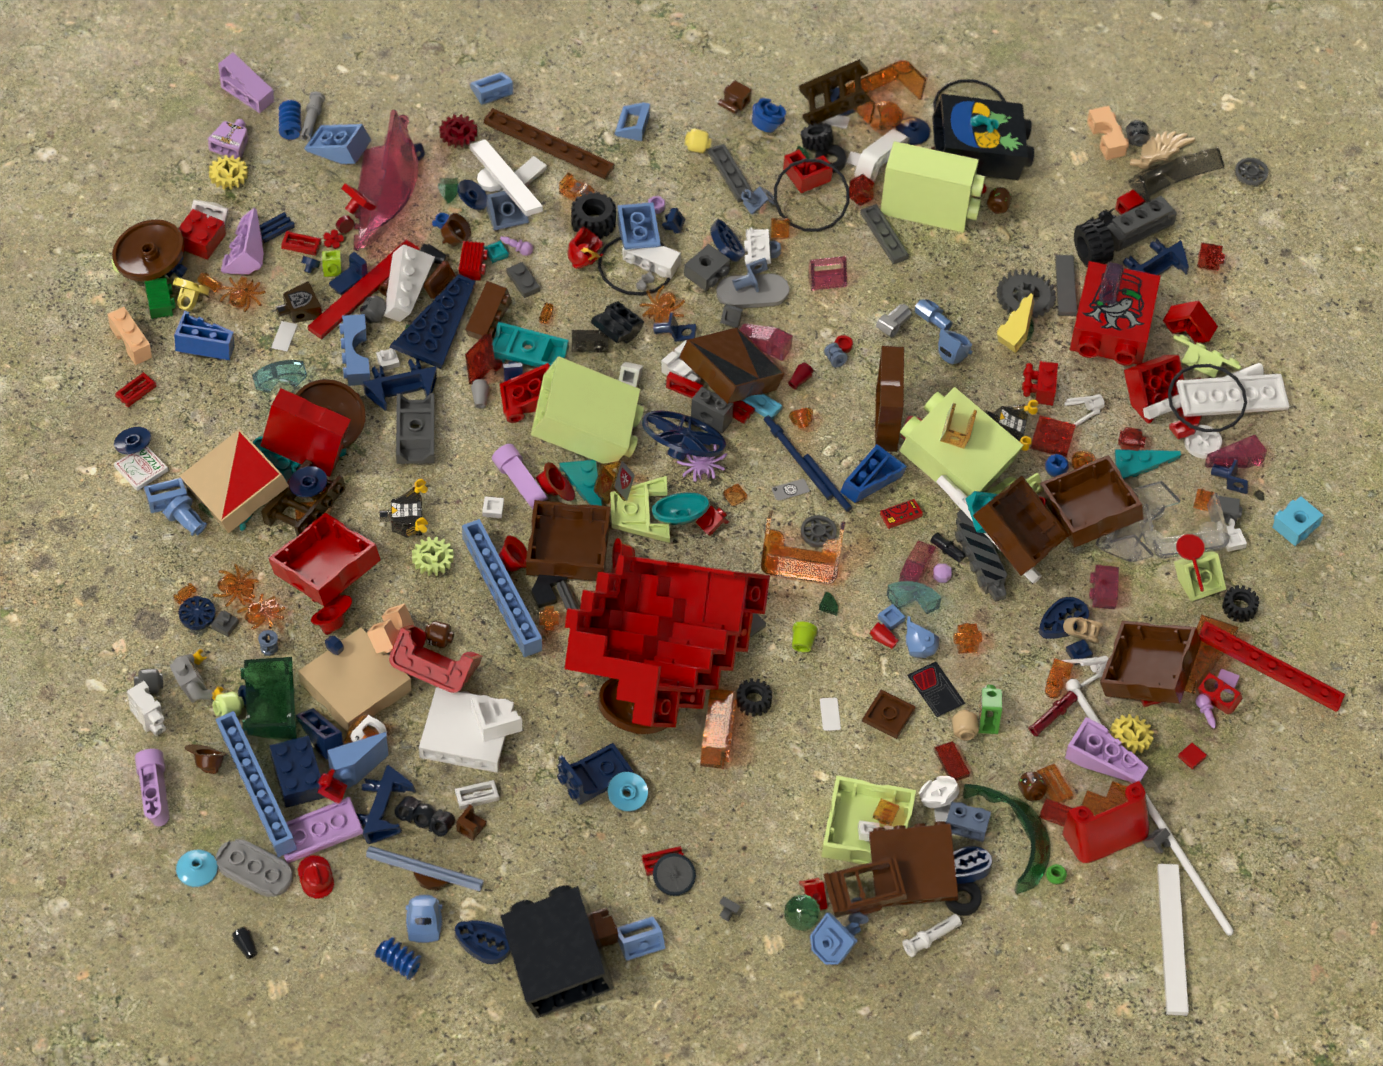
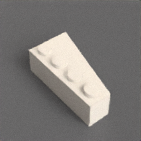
M404 244L393 253L386 297L387 307L384 316L401 322L411 314L435 259L434 256Z

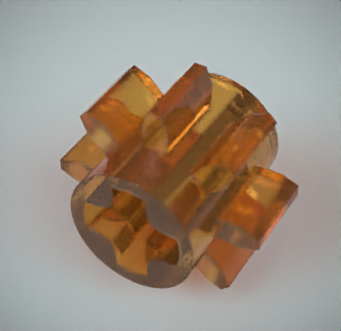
M545 606V611H539V625H544V630H554V625L559 626V611H554V606Z

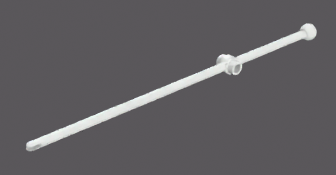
M1077 679L1068 680L1065 684L1066 691L1074 692L1078 698L1077 701L1088 718L1101 724L1080 691V682ZM1146 794L1149 814L1159 829L1167 828L1171 834L1166 838L1171 843L1170 847L1225 933L1229 936L1232 935L1233 929Z

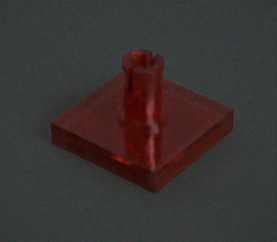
M484 334L465 354L468 380L471 385H473V381L482 379L491 369L498 371L502 367V360L494 358L491 335Z

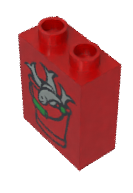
M1089 261L1070 351L1078 352L1086 358L1098 356L1112 359L1118 364L1125 366L1141 364L1148 341L1161 276Z

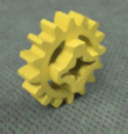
M224 155V159L218 157V161H212L213 166H209L211 183H216L217 188L222 186L223 190L226 187L232 190L233 186L239 188V183L244 184V179L248 178V168L245 161L241 162L240 157L234 159V155L230 158Z
M1128 714L1127 718L1121 715L1120 719H1115L1110 729V735L1121 741V745L1127 751L1131 750L1135 754L1137 750L1140 753H1143L1144 749L1148 750L1153 741L1154 731L1150 730L1151 725L1144 724L1145 719L1140 721L1139 716L1136 715L1135 718H1132L1131 714Z

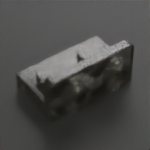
M572 330V352H609V337L600 330Z

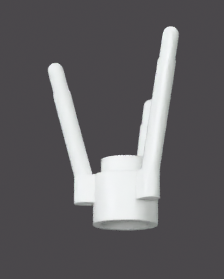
M1100 394L1070 398L1064 403L1065 406L1085 403L1087 410L1092 411L1072 424V427H1076L1092 416L1100 414V409L1104 408V400Z
M1101 656L1060 660L1059 663H1081V666H1090L1091 670L1097 673L1081 683L1082 688L1102 677L1109 658Z

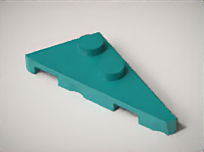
M1115 449L1114 453L1115 465L1121 472L1123 479L1130 476L1134 478L1141 473L1158 468L1160 464L1174 462L1181 456V451Z
M585 460L559 463L561 472L563 471L567 475L569 482L576 487V491L583 500H586L589 505L602 506L600 497L594 492L598 477L596 461Z

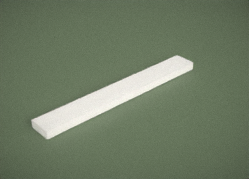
M486 139L469 144L472 153L526 216L543 211L540 202Z
M1158 864L1166 1015H1188L1179 865Z

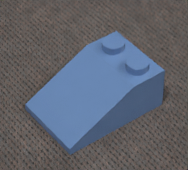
M363 124L320 125L304 149L307 152L340 164H355L366 150L371 139Z
M654 203L618 205L617 221L624 250L660 247Z
M386 732L327 750L329 769L335 770L333 778L348 785L347 789L360 782L388 756Z

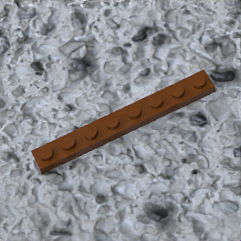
M494 108L483 119L485 125L606 180L614 169V163Z

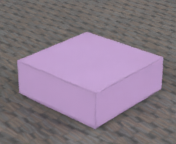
M1221 669L1217 678L1235 689L1239 675ZM1217 681L1215 682V685H1214L1215 688H1218V682H1217ZM1229 689L1223 690L1227 693L1233 694V691Z

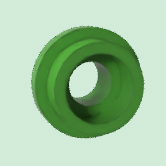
M1059 864L1050 866L1046 871V878L1053 884L1063 883L1067 876L1066 870Z

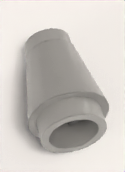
M478 379L473 381L471 390L475 407L482 409L486 407L489 385L486 380Z

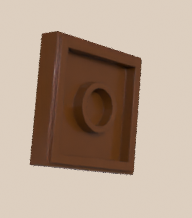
M881 689L862 718V722L897 739L913 715L916 706Z

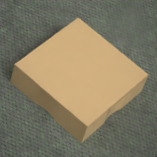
M361 627L341 641L344 645V650L339 655H334L327 650L299 670L300 684L317 702L327 708L334 720L349 735L368 715L374 717L379 711L391 706L412 691L411 678L406 673L391 666L387 653L384 651L376 653L368 634Z

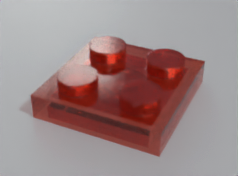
M1039 416L1030 449L1053 455L1060 454L1067 458L1076 425Z

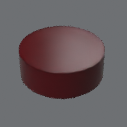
M348 215L342 216L337 220L336 228L342 234L348 233L354 227V220Z

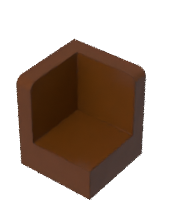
M469 805L456 821V831L472 841L475 840L486 826V821L474 814V806Z

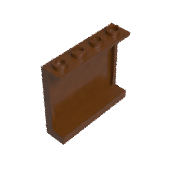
M939 821L930 826H926L925 823H918L914 827L906 828L905 825H898L889 830H885L884 827L874 828L873 831H869L872 862L896 855L907 896L905 900L886 904L882 907L959 900L951 823L947 824L945 821ZM890 867L873 871L875 897L896 891Z

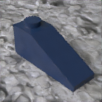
M314 708L296 714V719L309 736L316 750L324 758L328 759L327 750L343 745L342 732Z

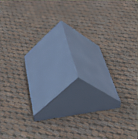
M505 191L486 195L487 213L493 230L529 223L528 216L521 211Z

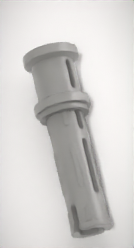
M317 91L310 93V102L306 106L307 115L300 134V138L304 141L306 136V141L311 140L317 115L321 113V105L325 101V96Z

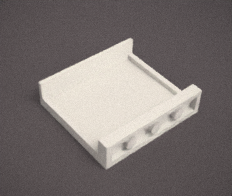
M436 687L419 745V758L498 773L499 759L506 736L483 741L472 711L471 697H476L478 703L491 700L497 716L513 712L514 702L507 699L491 698L487 695H474L466 691L451 693Z

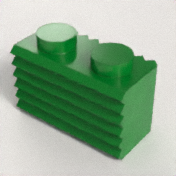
M166 278L144 281L151 319L173 316L172 309H175L174 297L170 298V295L173 294L171 283L167 284Z

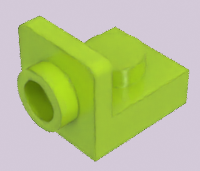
M340 250L322 251L324 277L338 276L342 273Z

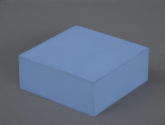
M892 604L878 614V619L891 631L905 621V616Z

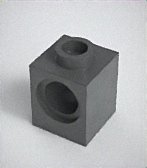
M1217 495L1214 505L1213 522L1220 523L1223 520L1225 524H1229V520L1232 518L1236 525L1237 518H1241L1243 507H1239L1240 499Z

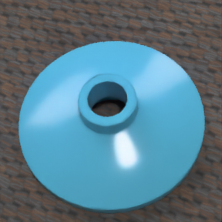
M632 772L617 774L612 778L608 786V797L611 803L622 811L630 812L643 806L648 796V788L645 781L639 775ZM623 791H629L630 796H624Z
M192 850L185 853L176 865V873L179 880L191 887H201L210 883L218 870L215 857L204 850Z

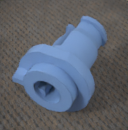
M189 496L175 498L169 503L163 514L169 521L177 520L185 529L191 532L192 536L195 533L198 536L206 528V522H203L199 515L191 508L193 501Z

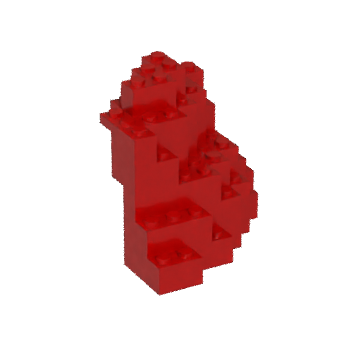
M618 555L616 574L598 572L595 591H582L580 609L567 608L565 628H570L564 669L619 679L616 699L635 703L632 723L650 727L676 728L678 708L704 709L706 689L718 690L721 670L733 671L736 652H748L753 613L765 614L770 575Z

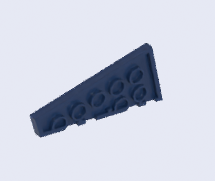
M458 274L445 290L391 343L389 348L415 359L419 358L420 361L441 369L475 281Z

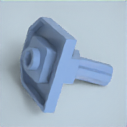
M830 912L826 913L810 935L811 950L824 964L842 963L858 941L854 936L861 931L859 924L852 922L844 927Z

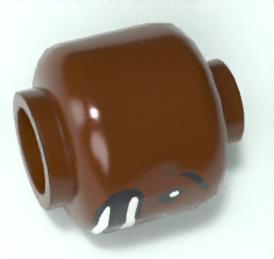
M432 621L431 624L426 626L425 633L428 645L445 648L448 643H452L454 632H451L450 624Z

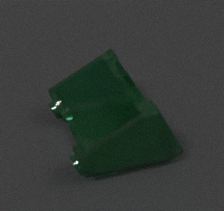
M292 657L244 660V668H240L241 680L245 679L247 715L246 719H243V731H247V734L251 736L284 742L297 739Z

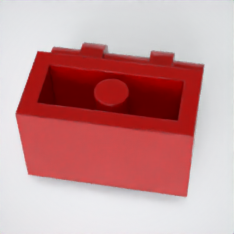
M1040 361L1038 371L1033 370V364L1027 363L1026 368L1023 370V377L1025 378L1022 383L1023 396L1029 397L1031 393H1035V400L1038 401V404L1053 406L1058 363ZM1032 379L1037 380L1036 384L1032 383Z

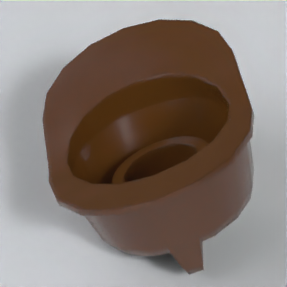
M453 213L449 216L441 228V234L444 238L442 243L457 246L463 243L464 240H468L471 235V228L462 215Z
M190 744L184 747L185 750L194 754L196 767L210 774L218 772L222 766L224 756L228 755L226 752H221L204 745Z

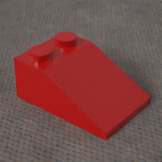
M548 363L499 384L504 415L506 411L514 407L523 408L524 413L536 412L543 376L550 368Z

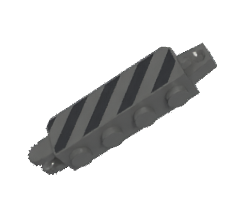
M960 510L957 512L955 538L958 543H961L965 558L968 557L970 569L973 573L975 572L979 587L983 588L985 594L990 593L995 602L1006 599L1005 582L1007 573L991 540L984 533L976 532L973 521Z

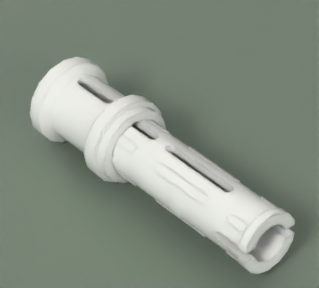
M953 914L931 929L919 931L917 936L903 941L906 953L910 957H914L916 952L923 948H929L933 941L961 926V920L958 915Z

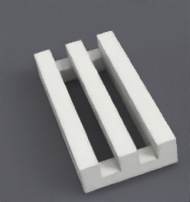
M494 780L455 789L460 809H465L469 805L477 806L499 801ZM492 788V789H490V790H486V791H482V792L479 791V790H484V789ZM473 792V794L461 796L462 794H467V793Z

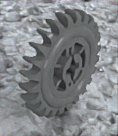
M1022 269L1021 275L1015 270L1014 276L1009 272L1007 278L1003 276L1002 281H999L996 297L999 299L998 303L1002 305V309H1008L1007 313L1011 314L1020 307L1023 298L1033 294V297H1039L1037 301L1034 299L1032 316L1038 318V314L1044 316L1045 312H1049L1050 308L1054 306L1056 300V290H1053L1054 284L1049 286L1050 279L1044 282V274L1041 278H1038V271L1032 276L1031 269L1027 275L1024 269Z

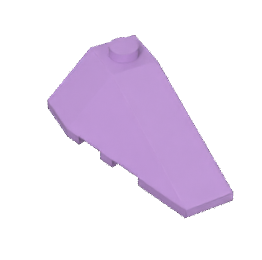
M253 208L240 220L235 232L237 236L229 245V248H231L230 254L225 255L223 259L222 273L251 274L254 270H259L263 265L264 252L257 209Z
M1086 717L1069 743L1065 759L1083 768L1132 783L1141 782L1148 767L1132 752L1127 751L1121 745V741L1111 736L1105 726Z

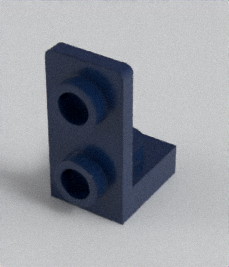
M356 252L349 255V268L329 282V286L340 295L353 287L368 273L367 261Z

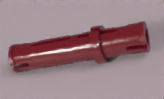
M1068 691L1059 701L1056 700L1046 713L1029 726L1030 733L1037 737L1056 718L1064 715L1067 709L1078 700L1076 694Z

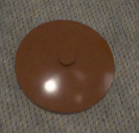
M153 219L137 223L128 228L117 239L112 251L114 265L122 276L130 280L149 281L157 279L170 272L181 260L185 250L184 238L174 224L165 220Z
M321 379L306 384L295 394L315 405L327 408L351 419L347 434L343 440L342 449L353 444L361 435L366 420L365 407L359 395L348 385L336 380Z
M610 678L602 685L598 696V707L602 715L614 726L636 734H653L668 728L632 723L635 703L616 699L619 679Z

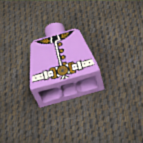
M237 119L234 124L224 121L208 138L209 151L223 156L227 155L229 158L234 155V159L242 158L248 142V133L245 128L246 123L241 119Z

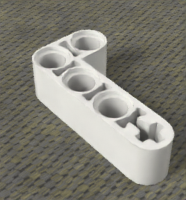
M895 129L886 133L861 153L854 176L872 185L877 178L880 167L888 162L893 142L908 144L909 137Z

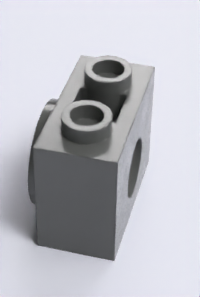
M710 244L706 245L684 264V276L704 291L714 287L719 279L723 276L725 277L730 272V259Z
M701 387L692 398L691 417L708 424L723 434L732 422L734 403L727 404L716 393Z

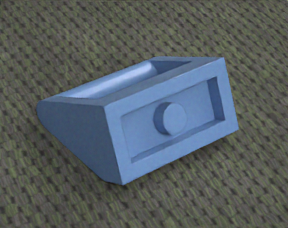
M503 72L470 83V87L481 105L513 94V82ZM501 80V81H499V82H496V83H493V84L484 86V85H486V84H489V83H492V82Z
M643 102L623 106L615 130V136L642 141L650 117V104ZM628 114L639 116L636 126L624 128Z
M181 478L144 486L151 513L164 511L175 498L187 496ZM177 486L180 487V489L173 490V491H169V492H165V493H160V494H156V495H152V496H151V494H150V493H152V492H156V491H160V490H164V489H168V488H172V487H177Z
M654 917L617 927L619 932L618 943L626 961L665 949L663 932ZM648 926H651L653 929L627 938H624V936L622 935Z

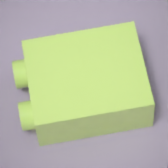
M894 141L885 171L881 212L886 216L964 233L967 219L977 221L981 205V199L972 198L973 196L981 197L985 176L976 174L978 159Z
M558 356L543 376L531 435L614 467L622 456L630 458L637 446L638 437L631 433L632 428L637 427L644 411V407L637 404L640 389Z
M955 387L945 397L936 392L923 408L929 414L922 421L913 416L900 431L906 438L900 449L903 455L935 482L940 476L946 475L967 497L974 491L985 492L1014 462L1023 447V444ZM952 406L946 431L941 438L948 411ZM976 414L970 439L965 446L971 421Z

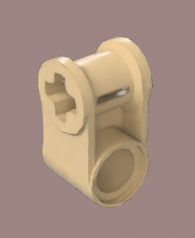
M1080 617L1065 620L1063 628L1067 634L1082 638L1085 641L1099 643L1098 636L1103 623ZM1075 622L1077 623V629H1076V630L1074 629V623H1075Z

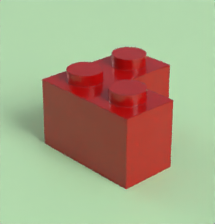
M800 149L784 156L783 170L791 163L806 159ZM824 155L816 158L829 163ZM804 162L791 167L786 174L802 194L830 182L833 169L819 162Z
M1199 300L1171 306L1162 320L1172 334L1186 331L1195 344L1197 342H1209L1218 328V325Z

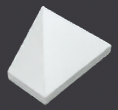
M193 200V209L207 214V218L212 216L220 219L225 224L228 208L218 203Z

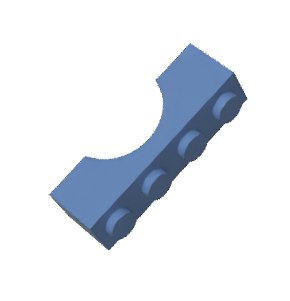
M365 314L342 316L343 323L339 324L340 335L344 334V338H341V349H345V353H342V362L347 365V367L343 368L344 379H348V386L363 385L364 381L370 380L369 359L360 356L354 349L358 344L367 340Z

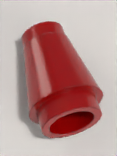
M878 622L869 633L873 640L890 649H893L899 641L884 623Z

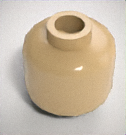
M960 710L952 717L954 735L964 741L973 739L979 731L976 714L968 710Z

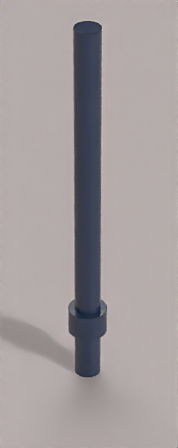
M769 415L766 416L763 420L771 429L770 432L773 436L781 441L824 497L830 500L833 494L785 436L781 426L776 424Z

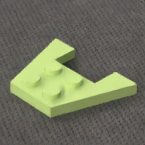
M667 476L632 486L627 501L618 491L610 492L611 528L670 543L669 524H650L649 496H667Z

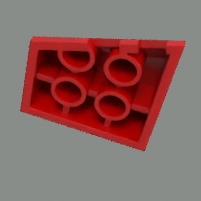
M1163 355L1124 370L1131 406L1147 424H1150L1154 419L1144 417L1143 408L1168 399V389L1171 380L1182 370L1179 355ZM1183 374L1174 382L1171 392L1172 397L1179 394L1176 383L1178 380H1184Z

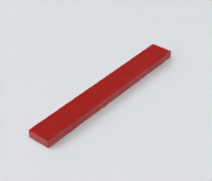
M406 239L310 323L308 331L322 340L343 321L342 316L350 315L389 278L392 256L403 244L419 251L420 248Z
M1207 621L1203 623L1199 632L1202 642L1335 712L1340 709L1345 696L1344 693Z

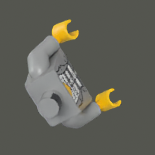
M202 649L197 650L193 655L179 656L170 665L178 684L192 703L197 700H210L211 698L215 700L216 696L223 694L222 691L224 690L220 686L213 692L207 689L195 664L199 665L207 658L200 655L203 652Z

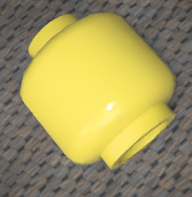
M692 129L690 132H687L684 145L687 146L689 151L704 153L706 148H710L712 139L709 138L707 131Z

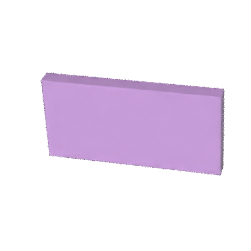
M350 797L343 799L339 804H330L286 822L297 849L285 854L284 857L289 864L363 834V829Z

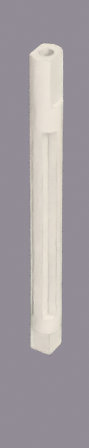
M1257 363L1232 374L1236 377L1264 375L1262 364ZM1179 394L1173 396L1174 408L1182 407ZM1169 399L1143 408L1144 417L1151 419L1172 411L1169 406Z
M946 475L940 476L936 482L972 520L965 500L967 498L965 493ZM984 533L993 542L989 535ZM1034 567L1023 574L1032 583H1036L1042 577Z

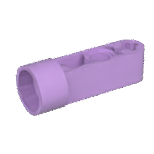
M513 444L503 445L494 452L492 461L502 474L508 475L532 509L534 500H548V497L523 465V457Z
M145 749L135 755L136 771L140 777L144 814L155 826H163L169 820L164 780L163 752L158 749Z

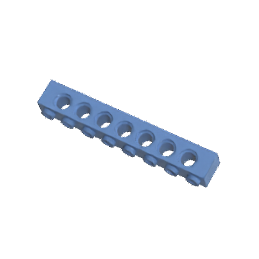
M478 519L462 525V539L523 656L527 657L542 651V637L482 522Z
M233 711L217 718L216 722L277 856L280 857L296 850L293 836L235 712Z

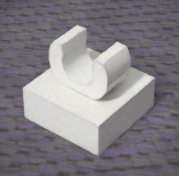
M390 348L389 350H381L376 353L379 365L383 366L384 371L400 367L395 350Z
M485 497L483 517L502 518L504 498Z

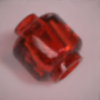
M1125 427L1123 431L1120 430L1118 445L1123 450L1138 451L1140 447L1144 448L1146 437L1143 436L1141 429Z

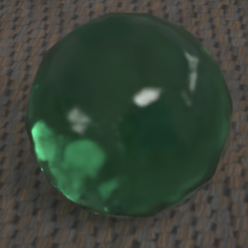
M798 894L790 898L784 907V918L787 924L799 931H806L814 927L820 918V907L817 901L806 894Z

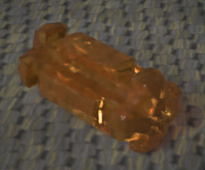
M544 303L540 313L541 316L539 317L540 323H549L548 320H550L553 310L552 303Z
M188 583V586L180 589L177 595H173L176 603L181 604V601L188 599L192 592H196V588L192 583Z

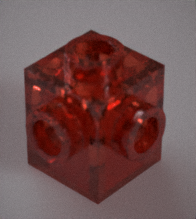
M864 174L849 181V198L859 206L873 200L874 182Z
M1201 242L1197 268L1218 271L1220 264H1224L1225 254L1222 253L1223 246Z

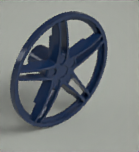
M658 410L648 412L642 420V426L646 433L659 443L669 447L667 454L677 460H684L687 454L699 457H715L722 454L726 447L725 439L717 430L688 415ZM662 417L678 419L680 423L677 426ZM684 421L688 422L687 427L683 426ZM648 422L656 425V428L664 432L656 434L649 428ZM691 424L702 428L708 433L701 431H692ZM703 444L719 445V448L716 451L708 452Z

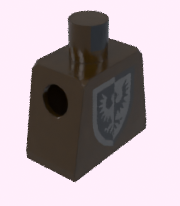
M309 281L284 292V304L275 307L279 317L289 314L293 323L315 320L322 314L321 305Z

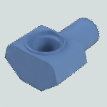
M922 299L916 304L915 313L928 323H933L938 328L944 330L951 328L952 321L942 315L943 310L936 303L929 299Z

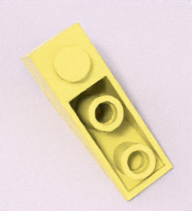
M1033 294L1023 298L1020 307L1013 311L1005 325L1002 324L997 330L998 342L1014 353L1019 350L1028 337L1034 307Z

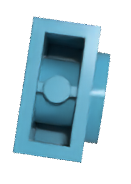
M1300 496L1297 500L1290 501L1286 509L1280 510L1275 514L1272 528L1296 546L1320 526L1323 514Z

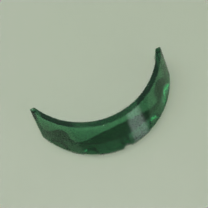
M965 784L962 795L964 799L981 795L991 803L1006 802L1012 807L1031 842L1029 862L1025 871L1017 880L1014 891L1018 895L1035 888L1043 877L1050 859V839L1041 818L1027 803L1012 794L981 785Z

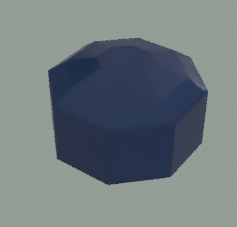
M329 636L325 640V646L332 654L339 655L344 650L343 643L336 636Z

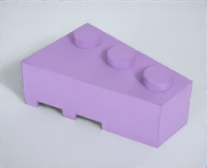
M232 52L218 64L222 89L258 113H261L274 102L273 89L235 53Z

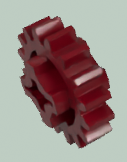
M454 114L453 118L446 117L447 121L442 120V125L439 126L440 138H442L443 143L448 142V147L454 145V148H457L460 145L461 148H464L465 144L469 146L470 141L475 142V137L478 136L477 124H474V120L469 121V116L463 118L462 114L459 117H456Z

